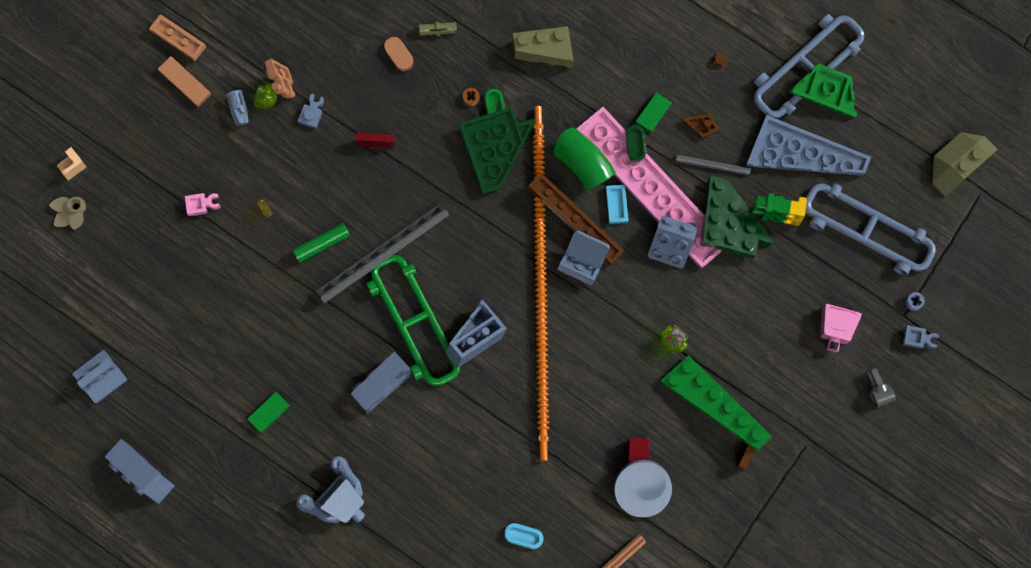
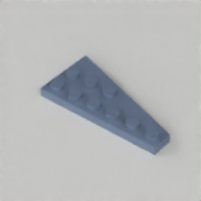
M766 115L746 166L863 176L871 157Z

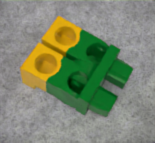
M769 193L767 198L757 196L752 213L762 215V221L769 219L774 222L799 226L805 216L807 198L799 197L798 201L786 200L782 196L774 197L775 194Z

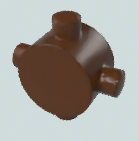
M716 53L715 60L712 61L713 65L724 68L728 57Z

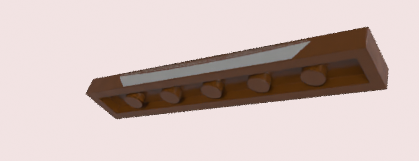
M542 173L527 187L574 232H583L608 244L610 248L604 260L609 265H612L624 252L618 244Z

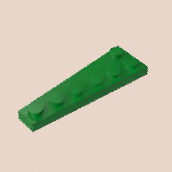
M689 355L661 380L664 386L689 401L695 408L697 407L706 413L708 417L713 418L722 427L734 433L736 437L756 451L772 438Z

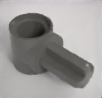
M869 370L867 376L873 388L870 392L873 405L878 408L895 401L893 389L890 385L883 384L878 370Z

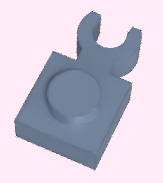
M311 94L309 97L310 106L304 104L298 123L317 129L323 113L318 108L323 106L324 98L321 97L319 102H314L315 95Z
M907 325L905 327L903 345L922 349L925 344L928 348L935 349L937 345L932 344L930 339H937L939 335L936 333L925 335L926 329Z

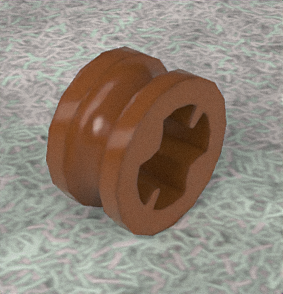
M467 88L463 92L465 104L468 106L478 104L480 99L479 92L475 88ZM471 93L472 95L474 93L475 100H467V94Z

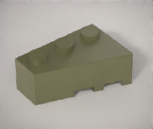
M568 26L513 33L512 43L515 59L536 63H549V65L566 66L569 69L573 68L574 60Z

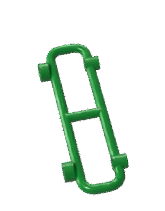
M392 255L371 270L372 280L366 283L372 297L380 294L416 362L415 365L409 367L415 380L424 378L432 386L444 385L458 376L460 367L457 368L447 356L452 364V371L438 379L431 376L407 328L428 319L445 354L449 342L414 277L416 270L413 264H407L404 258L399 255ZM392 262L400 265L405 278L423 309V312L405 321L401 319L378 274L380 268Z

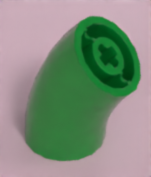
M576 128L567 129L558 138L554 147V156L574 173L585 190L599 185L616 173L602 151Z

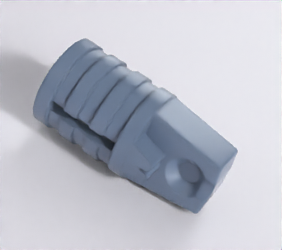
M235 90L227 93L226 98L235 124L238 126L246 125L249 121L243 92Z

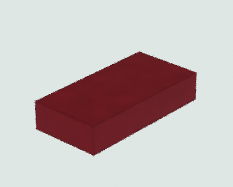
M356 133L357 146L395 148L394 135Z

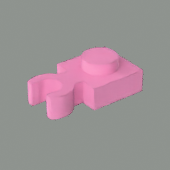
M204 193L185 196L187 215L206 214L207 208L219 209V204H212L214 199H219L218 194H211L208 198H205Z

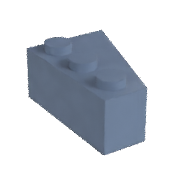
M482 300L450 342L446 354L456 367L459 368L501 340L507 328Z
M394 351L377 369L371 371L362 383L359 382L352 388L353 392L351 395L368 414L411 376L410 368Z
M122 439L105 456L110 461L108 466L115 472L120 471L123 473L120 477L128 484L132 482L135 485L133 489L141 496L146 494L158 504L175 487L173 483L161 475L157 469Z

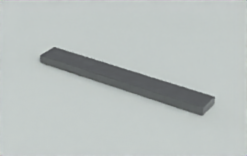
M438 204L315 291L323 303H326L449 216L447 210Z

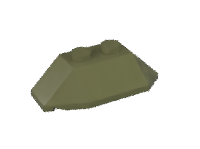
M959 133L934 156L932 185L945 198L998 149L985 136Z

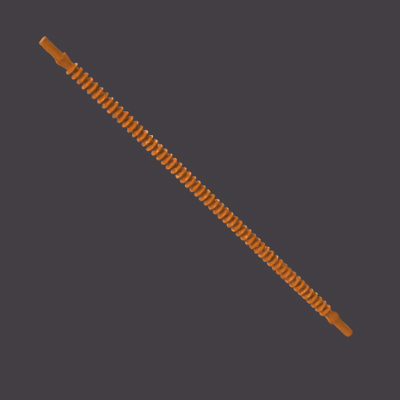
M541 106L534 107L535 124L533 128L535 135H533V138L535 140L533 143L535 145L533 148L535 150L533 154L535 156H533V159L535 161L533 164L535 166L533 169L536 171L533 174L536 176L533 179L540 173L545 174L543 171L545 169L543 166L545 162L542 160L545 157L542 155L544 154L542 150L544 149V145H542L544 143V140H542L544 135H542ZM535 197L534 201L536 203H534V206L536 208L534 211L536 213L534 216L536 219H534V222L536 224L534 227L536 230L534 232L536 235L534 237L537 239L534 241L537 244L534 247L537 249L535 251V254H537L535 256L537 260L535 262V265H537L535 267V270H537L535 273L537 276L535 278V281H537L535 284L537 287L535 289L537 292L535 297L538 298L535 300L538 303L535 306L538 308L535 312L538 314L535 317L538 319L536 321L538 325L536 327V330H538L536 332V335H538V338H536L538 341L536 344L538 346V349H536L538 352L536 355L538 357L536 368L539 369L536 372L539 374L536 377L539 380L536 383L539 385L537 388L539 391L537 393V396H539L537 399L539 402L537 404V407H539V410H537L539 413L537 416L539 418V421H537L539 427L537 429L539 430L540 461H548L547 442L549 437L547 430L549 427L547 424H549V421H547V418L549 416L547 413L549 410L546 409L549 406L546 403L549 401L546 398L549 395L546 393L549 389L546 387L548 385V382H546V379H548V376H546L548 373L546 371V368H548V365H546L548 362L546 360V357H548L546 346L548 344L545 342L548 340L545 337L548 334L545 332L547 330L545 326L547 324V321H545L547 319L545 315L547 313L545 310L547 308V305H545L547 302L545 299L547 297L545 286L547 284L544 282L547 280L544 277L547 274L544 272L546 270V267H544L546 265L544 261L546 259V256H544L546 254V251H544L546 248L544 245L546 243L544 240L546 238L544 227L546 225L543 223L546 221L543 218L546 216L543 213L546 209L543 208L545 204L538 197Z

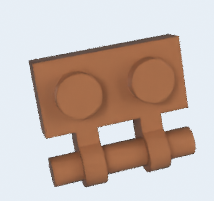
M272 59L265 61L266 74L269 79L274 80V83L271 85L273 91L287 99L294 98L295 92H293L291 86L294 83L288 67Z

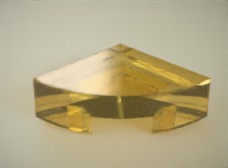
M263 198L257 201V205L265 217L268 218L273 215Z

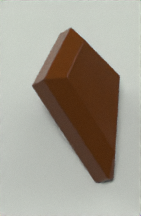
M711 114L683 118V122L702 139L719 131Z

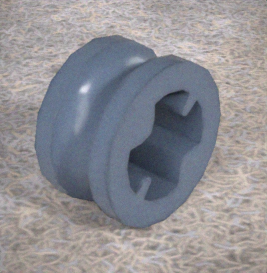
M914 292L906 298L905 304L909 310L917 311L924 305L925 300L923 295ZM914 298H917V302L919 303V305L916 304L914 306L912 300Z

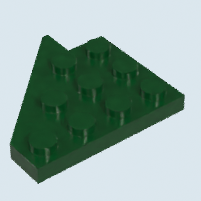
M513 107L459 124L483 195L502 188L534 125V119L518 124Z
M711 175L707 182L701 245L754 259L757 256L758 243L771 246L773 240L731 183L726 179Z

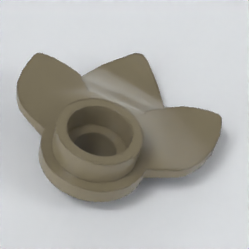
M60 197L51 202L49 206L58 212L54 220L55 227H66L70 224L72 229L76 230L82 225L84 220L83 213L86 209V203L82 198L72 197L68 199ZM76 204H79L80 207L75 210L74 206Z

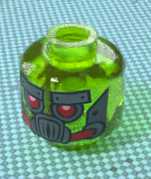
M669 325L660 334V343L670 353L677 351L681 353L688 346L686 343L688 335L677 325Z

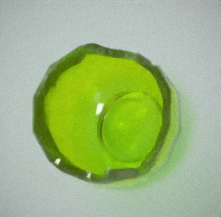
M263 81L266 85L258 87L254 99V107L270 109L276 103L278 94L271 88L272 82Z

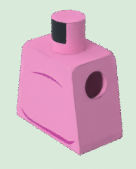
M825 304L822 307L820 337L829 340L827 350L838 352L840 343L848 344L862 313L830 304Z

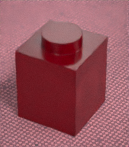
M629 438L627 464L637 460H649L650 439Z

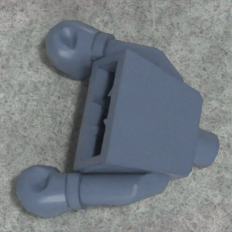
M341 456L331 459L330 465L332 470L339 476L316 502L308 495L302 494L298 496L296 500L297 507L303 512L315 515L324 522L338 523L342 521L347 523L352 518L358 523L365 516L359 509L364 504L361 498L363 495L361 483L352 473V469L349 467L346 459Z

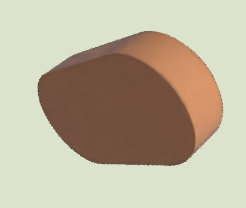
M397 37L387 39L384 45L385 52L396 68L400 71L410 70L413 66V57L403 42Z

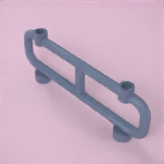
M830 14L825 16L818 24L823 29L770 78L764 72L754 81V84L758 87L754 94V101L757 107L765 115L773 118H780L785 113L789 116L795 111L796 107L794 105L802 99L801 97L794 95L779 110L772 111L762 101V94L798 62L810 71L814 65L805 55L841 23L848 24L856 32L857 38L832 60L827 67L835 69L849 55L854 57L861 50L859 46L864 41L863 29L849 16L842 15L835 19Z
M823 183L816 184L809 190L806 196V213L812 217L809 225L813 229L823 231L825 225L832 227L896 261L894 271L903 276H907L910 269L917 272L924 271L931 264L936 248L933 241L925 237L927 232L924 229L916 228L914 231L845 195L841 192L842 187L838 184L833 183L831 187ZM823 191L829 197L839 199L871 216L863 233L859 234L814 210L811 207V203L816 193ZM877 220L911 237L914 242L926 245L928 252L923 262L916 264L869 239Z

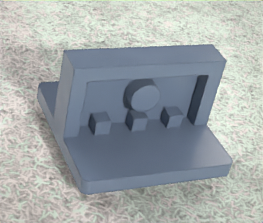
M104 350L73 373V376L78 381L77 384L86 391L96 404L127 381V378Z

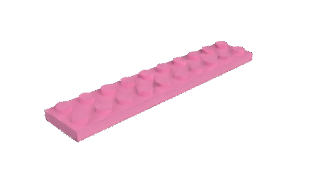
M604 107L577 128L602 151L616 171L614 175L658 223L662 215L697 227L689 257L701 269L722 252V250L701 245L704 215L647 153L642 162L634 163L629 160L626 148V131Z

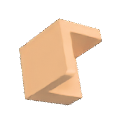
M72 147L65 151L68 157L57 164V167L67 180H70L86 168V165Z

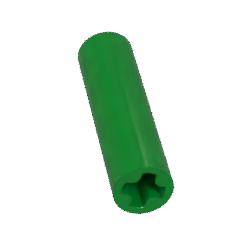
M341 223L293 249V252L298 262L301 263L348 238L350 234L344 223Z

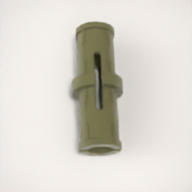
M438 21L435 24H419L420 36L457 34L456 22L439 23Z

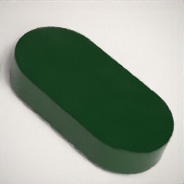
M632 125L625 134L627 156L630 161L639 163L645 159L647 153L645 132L642 127Z

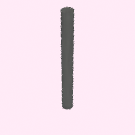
M676 155L675 162L744 175H750L751 168L683 155Z

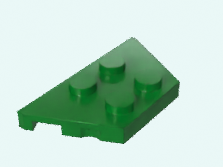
M816 64L790 90V94L851 118L857 116L853 103L855 96L852 90V76L822 64Z

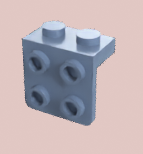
M661 215L648 257L677 268H683L693 245L697 227Z
M575 231L557 270L592 286L610 247L608 244L583 232Z

